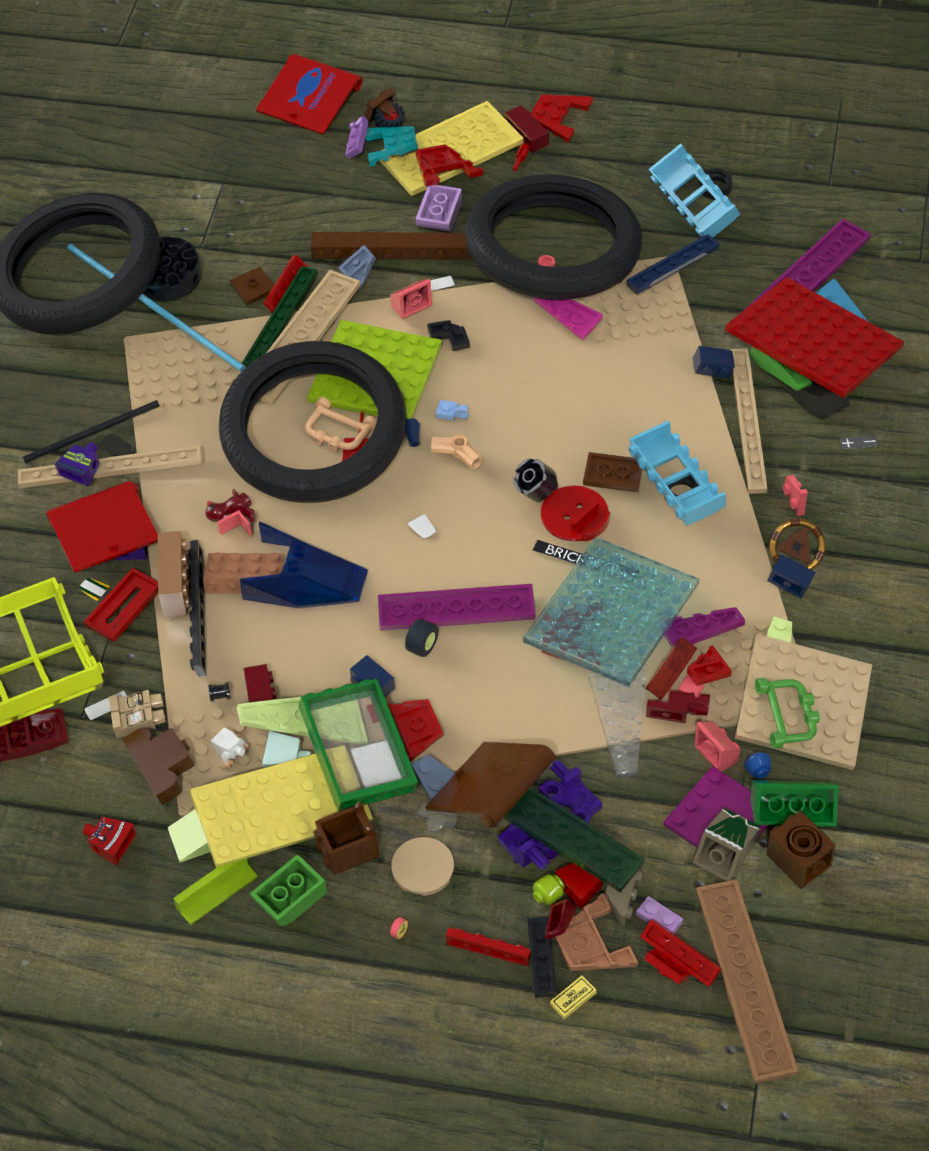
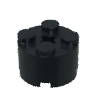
M526 459L515 470L517 473L515 478L513 477L514 487L517 491L536 502L546 499L558 487L555 471L539 459Z

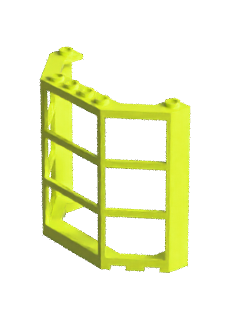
M55 577L0 597V617L14 612L31 654L29 658L0 668V675L34 662L44 686L9 699L0 680V696L3 700L0 702V727L99 689L103 685L101 674L104 673L102 664L101 662H96L93 655L91 656L82 634L78 635L62 596L65 594L62 583H57ZM54 597L72 641L37 654L20 610ZM75 647L85 670L50 683L40 660Z

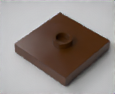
M261 267L230 280V285L246 306L267 297L274 286Z

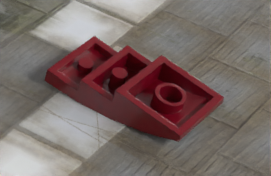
M62 708L42 710L1 726L0 762L34 755L67 744L68 737Z

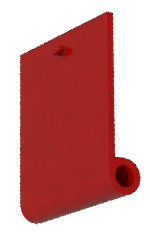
M129 480L46 511L50 526L54 529L74 573L158 542V534L137 494L139 491L135 482L132 483Z

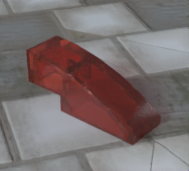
M683 637L679 638L673 644L667 656L661 661L645 689L662 700L681 675L697 648Z

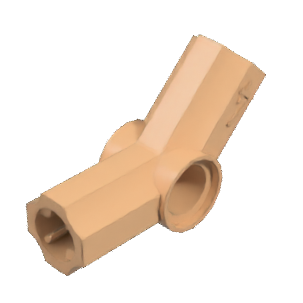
M462 434L454 435L452 438L432 437L431 453L452 454L455 458L461 459L470 469L478 468L483 462V457L468 443L467 437Z

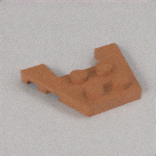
M604 893L600 894L593 903L586 905L579 914L572 918L564 934L554 937L570 971L638 966V961L630 946L609 953L595 926L593 919L611 913V907Z

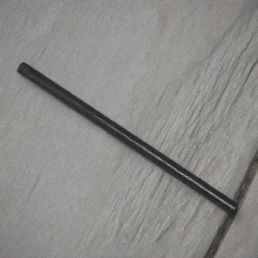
M155 400L25 455L23 460L25 463H28L160 407L159 402Z

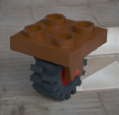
M392 87L388 90H383L376 99L372 98L367 103L368 107L364 112V116L368 120V125L375 121V125H379L378 128L402 126L405 111L402 110V106L398 107L399 103L393 104L396 91Z

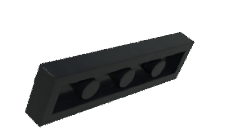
M549 917L527 918L535 998L557 996L551 939L547 940L545 938Z

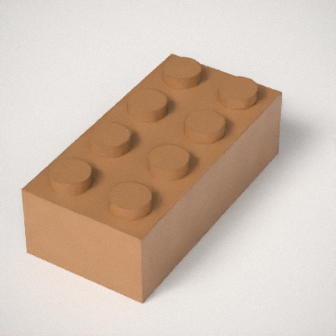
M181 531L158 533V595L163 617L187 615V607H190L188 596L190 588L189 580H187V576H189L187 565L189 555L186 538H182Z

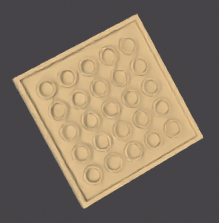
M756 634L735 739L772 748L770 734L778 732L768 695H758L756 693L755 680L757 678H766L767 681L795 679L804 685L807 693H813L815 702L814 705H811L812 711L819 712L820 722L816 723L817 732L811 740L785 743L782 748H777L776 750L853 770L856 764L872 664ZM794 687L775 689L787 735L807 733L809 727L804 721V710L799 704L797 689Z

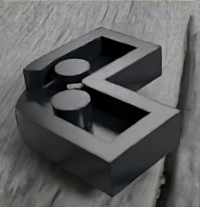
M451 320L427 324L430 338L441 340L448 338L452 351L470 348L468 336L463 325L460 327L459 325L452 324Z

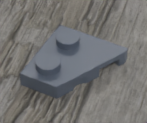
M363 245L338 268L344 275L360 281V287L358 288V291H360L376 258Z

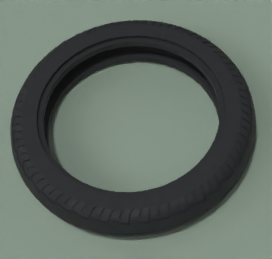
M530 175L502 183L479 199L471 210L466 224L467 247L480 270L494 282L509 290L541 299L567 300L583 298L601 293L615 286L633 269L642 247V234L639 222L625 201L612 191L596 183L566 175ZM538 206H557L578 210L592 216L609 230L614 239V244L604 255L591 262L569 267H550L530 263L512 255L499 244L493 234V230L505 217L517 211Z
M85 193L68 196L35 210L21 220L0 243V311L16 325L43 334L78 332L110 320L134 303L154 277L158 267L161 247L158 230L153 220L136 203L124 197L107 193ZM85 225H109L119 228L131 236L129 254L119 271L101 287L86 295L66 301L46 302L30 298L20 291L21 273L29 258L45 242L62 232Z
M329 341L297 342L279 347L257 358L233 381L223 399L219 415L221 446L236 473L249 485L269 496L298 503H318L339 499L355 493L373 482L386 470L397 455L406 427L404 399L398 384L390 372L365 352L345 344ZM306 374H330L352 381L371 397L378 410V418L369 440L358 452L348 459L325 468L294 469L269 460L250 441L247 435L250 415L260 398L277 384Z

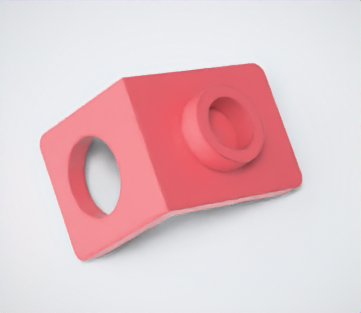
M239 510L217 522L221 535L239 525L249 536L252 535L250 523Z

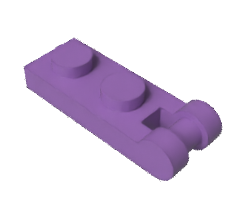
M365 116L359 118L358 121L350 123L351 132L345 153L349 159L362 153L368 127V120Z

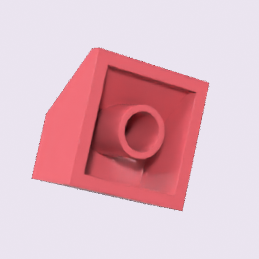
M429 279L420 280L390 294L391 307L401 319L432 306L431 281Z
M698 722L696 724L695 747L713 767L723 772L739 761L740 748L736 742H732L727 737V733L723 728H719L714 722Z

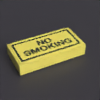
M580 976L550 1001V1005L565 1020L593 997L597 990L583 976Z

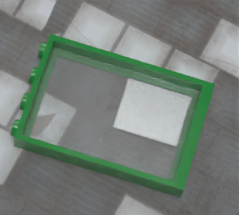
M365 679L360 683L345 684L340 688H328L319 693H307L300 698L299 709L338 812L353 807L359 802L367 805L415 792L418 781L377 679Z

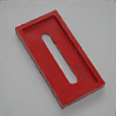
M132 568L84 620L85 626L108 640L115 642L158 594V581ZM136 589H140L139 593L111 623L107 624V619L127 600V597Z

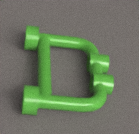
M757 678L755 680L756 693L758 695H768L778 732L770 734V743L773 749L782 748L785 743L808 741L816 735V723L820 722V715L818 711H812L811 705H814L815 702L813 693H807L801 682L795 679L767 681L766 678ZM787 687L797 689L799 704L804 710V721L809 727L807 733L787 735L775 689Z

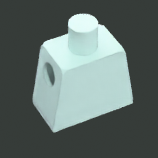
M269 731L262 766L263 768L312 755V752L301 750L299 738Z

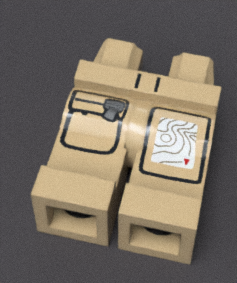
M146 690L143 693H134L131 696L120 698L117 695L109 696L112 724L116 738L125 737L140 728L154 731L157 724L166 722L163 709L153 711V708L163 706L161 694L150 695L149 690Z

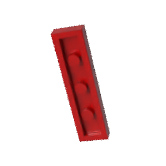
M297 255L291 257L263 302V305L271 313H273L300 267H308Z
M655 919L649 921L640 936L708 987L712 986L722 970L720 966Z
M448 928L446 944L449 946L529 966L531 950L523 945H511L500 939L493 940L486 938L482 934H470L459 928Z

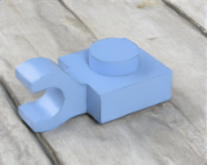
M440 400L435 413L436 418L454 421L455 417L467 419L469 416L467 405L458 406L457 402Z

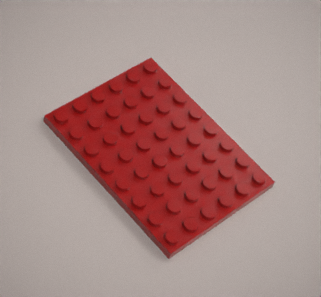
M788 277L725 325V331L842 398H845L904 346V341L896 336L891 335Z

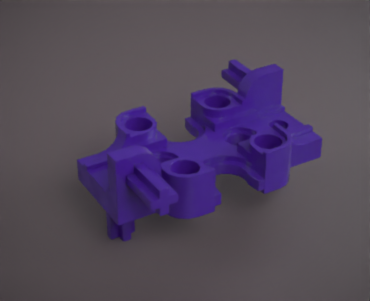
M554 761L553 765L550 766V769L562 781L560 784L555 780H549L539 786L537 799L545 806L543 814H530L520 801L510 810L511 825L497 836L498 843L513 857L515 864L519 863L524 868L533 862L540 870H544L550 864L549 860L557 857L564 850L561 841L555 838L557 831L562 829L569 830L577 839L583 837L589 831L590 817L602 809V802L581 782V771L577 767L570 771L560 761ZM569 807L572 811L569 814H563L560 812V809ZM535 830L540 833V836L531 838L528 834Z

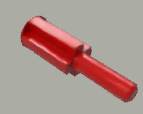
M521 144L516 154V162L512 168L513 171H517L520 163L524 162L530 150L528 144Z

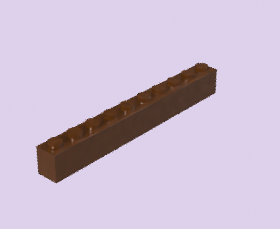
M312 232V259H348L365 245L376 259L473 260L467 247L466 233Z

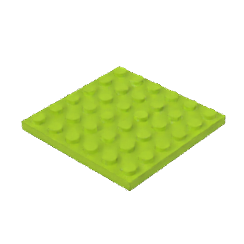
M340 320L331 342L359 349L381 363L390 372L400 388L406 408V420L413 418L441 349L442 340ZM316 375L307 395V402L316 403L320 397H325L331 402V407L358 413L362 411L364 414L378 417L375 403L357 384L335 375Z

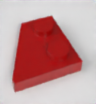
M710 646L708 652L704 655L701 654L697 661L693 662L687 669V674L696 686L731 677L732 670L714 646Z

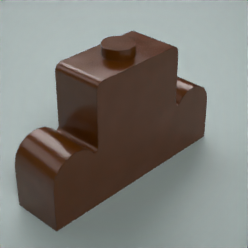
M145 728L137 729L122 738L160 803L164 805L177 797L183 788L177 776L195 765L187 752L190 750V747L185 739L180 741L172 728L155 738Z

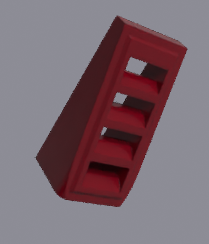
M569 899L551 905L545 934L547 940L566 932L576 912V907Z

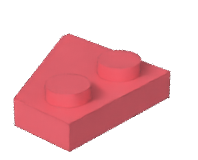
M794 475L786 476L785 484L783 485L784 494L788 495L790 507L792 510H795L797 516L805 515L808 492L806 489L801 490V483L797 481Z

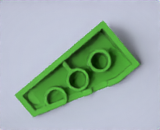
M751 347L749 356L756 364L793 389L799 391L812 384L811 379L755 347Z

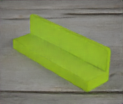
M247 859L217 867L173 898L176 909L192 925L253 882L258 876L248 865Z

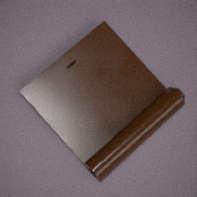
M483 742L425 806V809L427 811L478 815L482 825L487 828H496L555 760V754L549 747L542 744Z

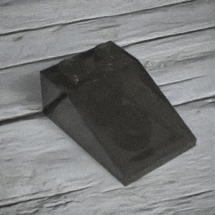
M812 381L810 386L799 391L787 384L784 385V389L810 415L816 416L819 419H826L829 415L840 412L850 406L849 394L842 398Z

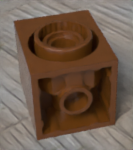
M800 811L795 816H789L780 827L776 826L770 831L767 856L802 889L832 866L836 845Z

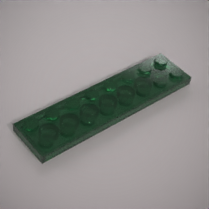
M532 787L529 788L504 817L511 824L618 892L625 888L645 862V858Z

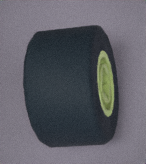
M421 618L414 621L405 639L406 650L418 656L426 657L434 648L438 637V627Z

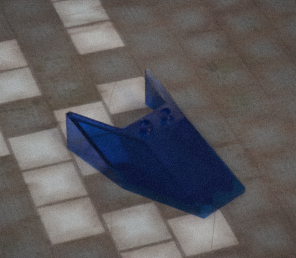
M259 521L262 543L288 546L290 548L280 574L240 578L239 582L243 600L298 609L360 601L368 569Z

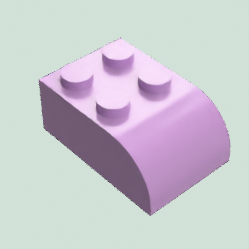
M441 185L428 186L415 219L416 226L451 232L462 205V189Z

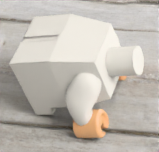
M223 728L211 740L216 753L223 760V765L228 768L234 764L231 759H234L237 755L243 756L246 749H249V745L245 743L243 738H238L232 731Z

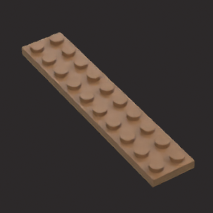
M737 879L697 887V898L718 966L722 968L720 971L754 1083L758 1084L798 1075L794 1055Z

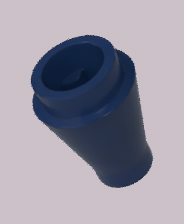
M414 418L407 419L405 435L410 447L420 445V423Z

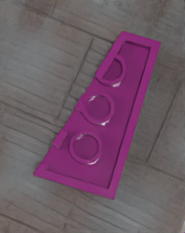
M737 607L711 611V614L708 615L701 613L693 614V617L682 619V616L674 617L672 621L666 622L664 619L657 620L658 628L674 651L745 625V619Z

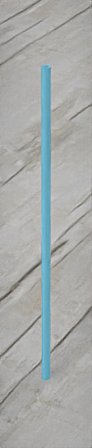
M73 244L68 245L69 251L109 279L115 275ZM141 294L138 298L240 372L246 368L242 363L144 294Z

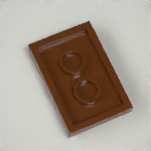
M589 452L583 485L639 492L643 469L640 468L636 458Z

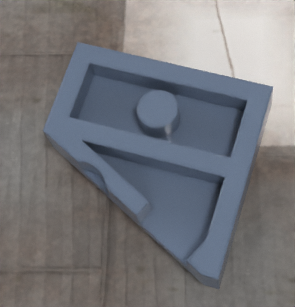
M430 755L411 763L414 774L430 801L455 774V772Z

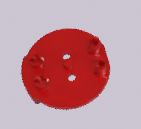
M577 485L565 486L556 489L543 501L541 521L545 529L559 539L572 542H587L605 531L610 521V511L605 499L593 489Z

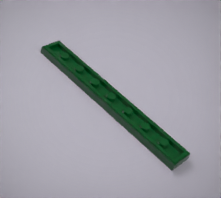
M306 266L300 267L242 361L245 367L266 354L280 336L318 275V270Z

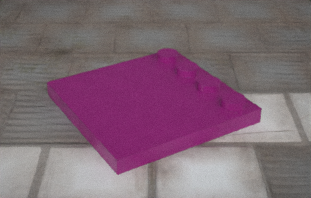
M712 766L665 819L663 826L698 849L703 832L724 807L754 823L750 801L751 791ZM759 825L761 826V829L759 831L756 841L769 827V825Z

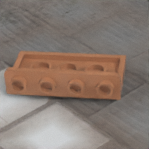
M208 553L203 577L204 590L207 594H280L285 561L284 554Z

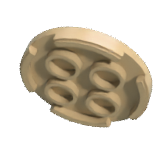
M429 837L414 838L403 843L394 853L391 864L392 875L397 885L406 892L422 894V896L435 894L445 888L450 882L454 871V859L449 848L442 842Z

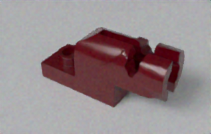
M670 691L668 703L660 700L647 701L646 717L686 723L687 713L708 716L710 695L700 694L696 698L693 692Z

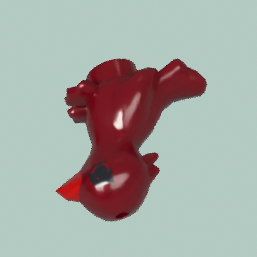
M233 489V496L223 503L207 501L205 515L211 522H218L238 510L251 523L255 522L254 510L249 508L252 505V501L244 492L239 495Z

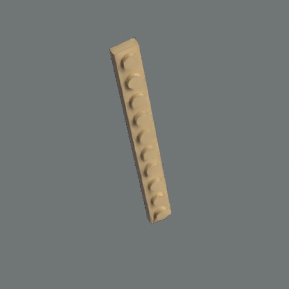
M748 348L730 349L733 352L735 363L732 375L748 494L767 493Z
M200 445L100 458L98 459L100 464L93 479L202 464V449ZM55 465L18 470L19 488L72 482L59 476Z

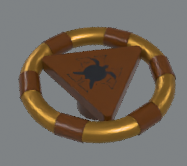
M790 519L775 529L770 539L769 549L775 564L780 558L777 550L808 563L805 567L813 570L820 564L825 555L826 542L823 533L814 523L804 519ZM804 526V528L776 546L781 533L785 529ZM808 529L813 532L819 544V549L812 562L810 560Z

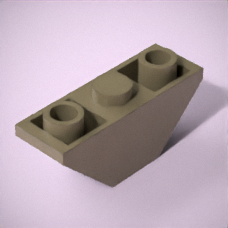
M635 861L611 873L605 897L611 907V912L622 926H625L627 919H631L633 912L631 902L632 900L636 901L638 894L636 884L637 882L641 883L643 871L640 870L639 861Z

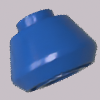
M764 752L754 753L746 759L744 768L755 778H765L771 771V757Z

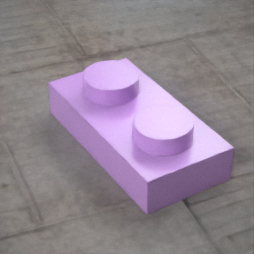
M649 896L636 911V915L647 923L651 919H655L673 933L683 923V918Z

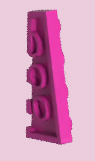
M534 297V302L583 341L603 319V314L572 299L551 300Z

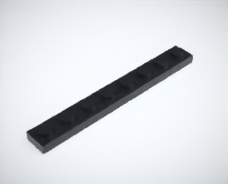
M193 540L190 541V549H188L189 559L191 560V564L188 565L191 580H189V588L191 590L189 602L192 607V611H189V617L192 622L189 630L192 637L190 650L193 654V658L190 659L191 669L196 671L198 677L206 676L204 553L199 541Z

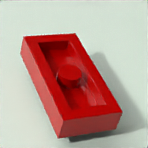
M657 949L649 951L644 960L657 968L662 976L669 977L677 984L687 981L690 976L689 972Z

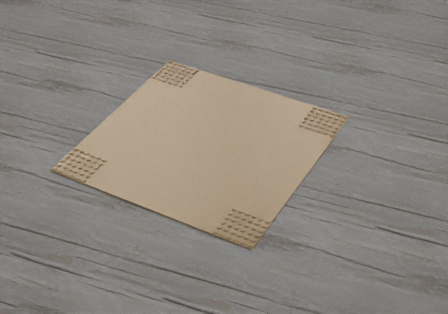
M666 257L637 261L629 274L615 286L595 295L572 299L603 314V319L584 341L534 302V297L514 292L496 282L431 291L432 306L404 319H401L391 307V297L346 304L319 341L331 342L340 320L430 337L427 324L451 320L452 324L459 325L460 327L464 326L470 348L452 351L449 339H442L441 349L413 416L420 423V445L410 447L404 433L397 455L379 477L355 493L326 502L298 503L269 496L249 485L230 465L220 442L219 415L223 399L229 387L241 373L238 369L181 329L124 338L132 410L155 400H158L160 407L133 418L137 453L200 445L202 449V464L139 472L143 506L157 534L181 531L182 538H186L187 550L190 549V541L198 540L204 553V572L208 553H283L285 557L280 594H207L204 590L206 676L198 677L196 671L192 670L190 665V659L193 658L190 650L192 637L189 630L192 626L189 617V611H192L191 605L187 607V615L163 617L159 595L157 594L154 597L169 729H174L180 741L185 739L190 747V750L187 752L195 764L192 768L177 776L183 786L181 793L177 796L180 817H184L195 810L189 793L190 789L263 769L262 762L268 734L271 730L241 726L237 712L238 704L249 703L243 668L267 664L268 671H272L274 683H270L271 688L275 687L277 699L302 697L307 693H319L328 688L335 689L345 684H352L350 681V668L368 655L394 677L395 690L385 697L386 703L393 705L403 704L405 701L429 699L444 736L412 760L410 764L430 755L453 772H456L483 742L542 744L549 747L555 756L693 734L696 733V724L698 722H714L719 728L737 726L756 634L766 636L773 616L788 620L778 586L767 581L772 572V567L712 377L695 374L693 356L698 346L702 345L679 272L638 295L626 285L627 279ZM298 311L294 312V314H293V316L291 317L290 321L292 320V318L296 315V313H297ZM271 315L190 328L242 363ZM306 374L291 378L272 404L259 400L250 415L247 435L250 441L262 455L279 465L305 470L325 468L342 462L343 449L339 448L334 452L329 449V443L323 442L321 445H317L313 442V437L305 431L306 421L317 408L315 403L307 402V395L317 374ZM440 400L457 402L458 406L467 405L469 416L467 419L455 417L454 421L436 418L435 413ZM334 407L329 408V410L356 421L360 420V413ZM322 414L312 426L314 430H323L331 437L337 436L341 438L343 442L344 438H356L359 432L357 428ZM364 414L363 421H364V419H365L367 416H372V415ZM669 420L671 433H678L680 445H687L690 458L696 457L698 459L699 470L705 469L708 472L709 483L716 482L718 494L722 492L726 494V507L686 526L677 517L675 510L667 504L664 495L658 492L654 481L651 482L644 469L642 471L639 492L583 485V478L589 452L632 457L628 449L630 447L629 438ZM369 431L365 438H370L373 431ZM462 434L467 437L468 443L483 457V462L478 468L470 469L461 459L455 458L452 454L431 453L432 437L452 438L454 435ZM529 458L539 459L555 471L558 482L557 489L577 485L588 487L598 492L605 499L610 511V521L605 531L587 542L565 541L550 534L541 521V506L544 500L541 502L531 500L514 487L513 477L515 478L517 472L515 470L518 465ZM675 458L654 469L663 480L686 468L678 458ZM676 485L671 488V491L676 495L692 490L686 485ZM233 489L239 495L244 492L252 501V505L249 508L254 510L256 516L254 523H251L244 516L251 525L252 535L249 536L241 525L221 535L217 522H211L206 518L207 501L223 503L233 496ZM423 514L427 516L436 530L433 535L427 538H422L408 525L409 522ZM537 540L630 568L640 573L634 583L533 551ZM158 542L148 545L151 578L158 581ZM190 559L187 561V565L191 564ZM190 573L189 576H187V580H191ZM532 584L535 620L438 627V637L434 648L426 657L418 656L406 650L405 639L409 629L380 631L378 595ZM603 603L602 622L582 621L580 651H601L600 671L594 670L592 666L585 664L584 666L578 665L576 661L570 659L563 660L542 653L544 616ZM737 607L745 619L744 626L677 651L672 649L657 626V620L672 621L674 617L682 616V619L693 617V614L698 613L708 615L711 614V611ZM792 634L791 643L796 644ZM710 646H714L732 670L731 677L705 684L700 694L710 695L708 716L687 713L686 723L646 717L647 701L660 700L668 703L670 691H678L687 676L688 666L696 662L701 654L707 653ZM229 682L231 699H215L214 702H211L208 684L216 686ZM368 697L357 700L368 740L367 746L386 741L380 723L373 724L366 706L372 705L371 700ZM223 728L232 731L238 738H243L245 743L249 745V749H246L243 756L237 755L234 759H231L234 764L230 765V768L223 765L221 756L216 753L211 743V740ZM398 730V733H399V736H400L401 741H402V743H403V746H404V748H406V746H405V744H404V742H403V739H402V737H401V735H400V732H399V730ZM273 731L299 738L301 750L311 751L312 754L316 753L310 737ZM321 739L325 751L345 745L360 787L365 788L351 753V749L364 746Z

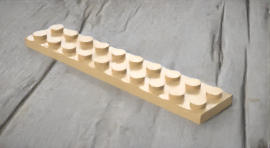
M329 270L267 353L279 347L297 342L319 341L358 290L360 281ZM290 379L271 388L260 400L272 404Z

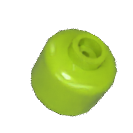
M546 874L534 883V893L532 895L539 904L543 903L549 906L563 896V889L565 887L557 875Z

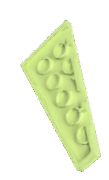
M301 697L237 705L241 726L310 737L299 709ZM357 700L311 711L321 739L367 746L368 740Z

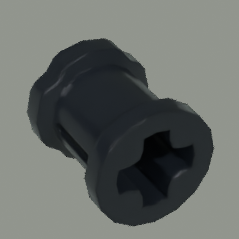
M229 682L216 686L208 684L211 702H214L215 699H231Z

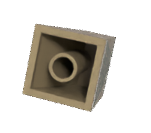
M724 807L703 832L693 863L725 881H731L755 844L761 826Z

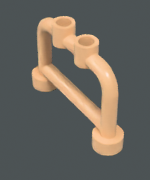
M320 397L315 403L317 408L306 421L305 431L313 437L312 440L315 444L329 443V449L334 452L339 448L353 450L361 444L369 431H374L377 420L372 416H367L361 423L329 410L331 402L325 397ZM322 414L361 431L353 442L346 443L337 436L331 437L327 435L323 430L316 431L312 426Z

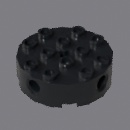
M160 237L161 249L158 267L150 284L142 294L150 299L165 302L190 294L198 286L202 273L199 255L192 243L177 237Z

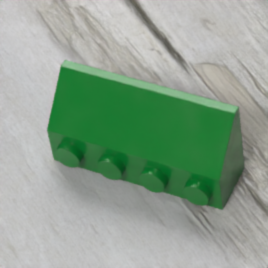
M751 780L750 801L755 824L783 825L789 816H795L801 811L816 826H837V784L816 781Z

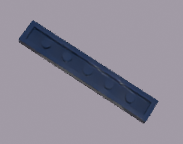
M707 234L627 279L626 285L638 295L719 249V243Z

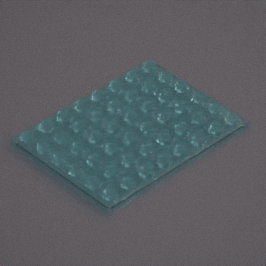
M595 537L523 636V642L630 687L698 586L699 578Z

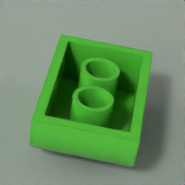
M297 854L250 893V897L280 926H284L293 922L327 894L326 881Z

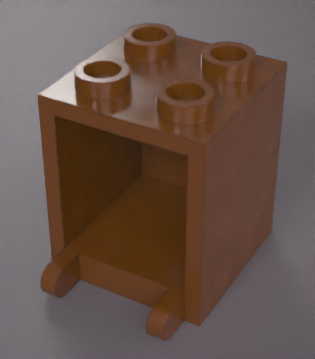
M362 802L315 821L316 830H313L316 839L315 844L318 852H322L324 856L322 859L326 869L330 868L333 875L379 858L377 835L367 817Z

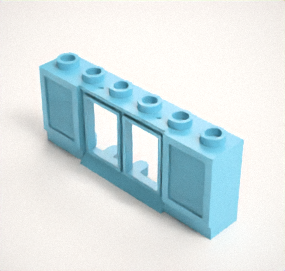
M679 144L649 169L652 173L650 177L656 185L658 183L661 185L659 188L664 195L669 194L668 199L673 205H678L677 209L682 216L686 214V220L691 226H696L695 231L700 237L707 234L711 237L716 236L740 215L735 205L731 204L727 196L723 195L719 187L704 173L700 165L696 164L682 144ZM696 176L703 186L684 201H681L674 192L692 177ZM708 190L716 200L694 216L687 206Z
M669 420L629 438L630 447L628 449L631 456L636 458L640 468L647 472L649 480L651 482L654 481L658 492L665 496L667 504L675 510L677 517L686 526L726 507V494L724 492L718 494L716 482L709 483L708 472L705 469L699 470L698 459L696 457L691 459L688 446H681L678 433H671ZM678 458L686 469L662 480L654 468ZM691 475L699 486L675 497L667 485Z

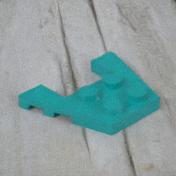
M414 126L367 128L366 141L383 138L385 150L368 153L370 167L376 165V162L379 160H383V162L389 160V157L398 154L400 156L418 149Z

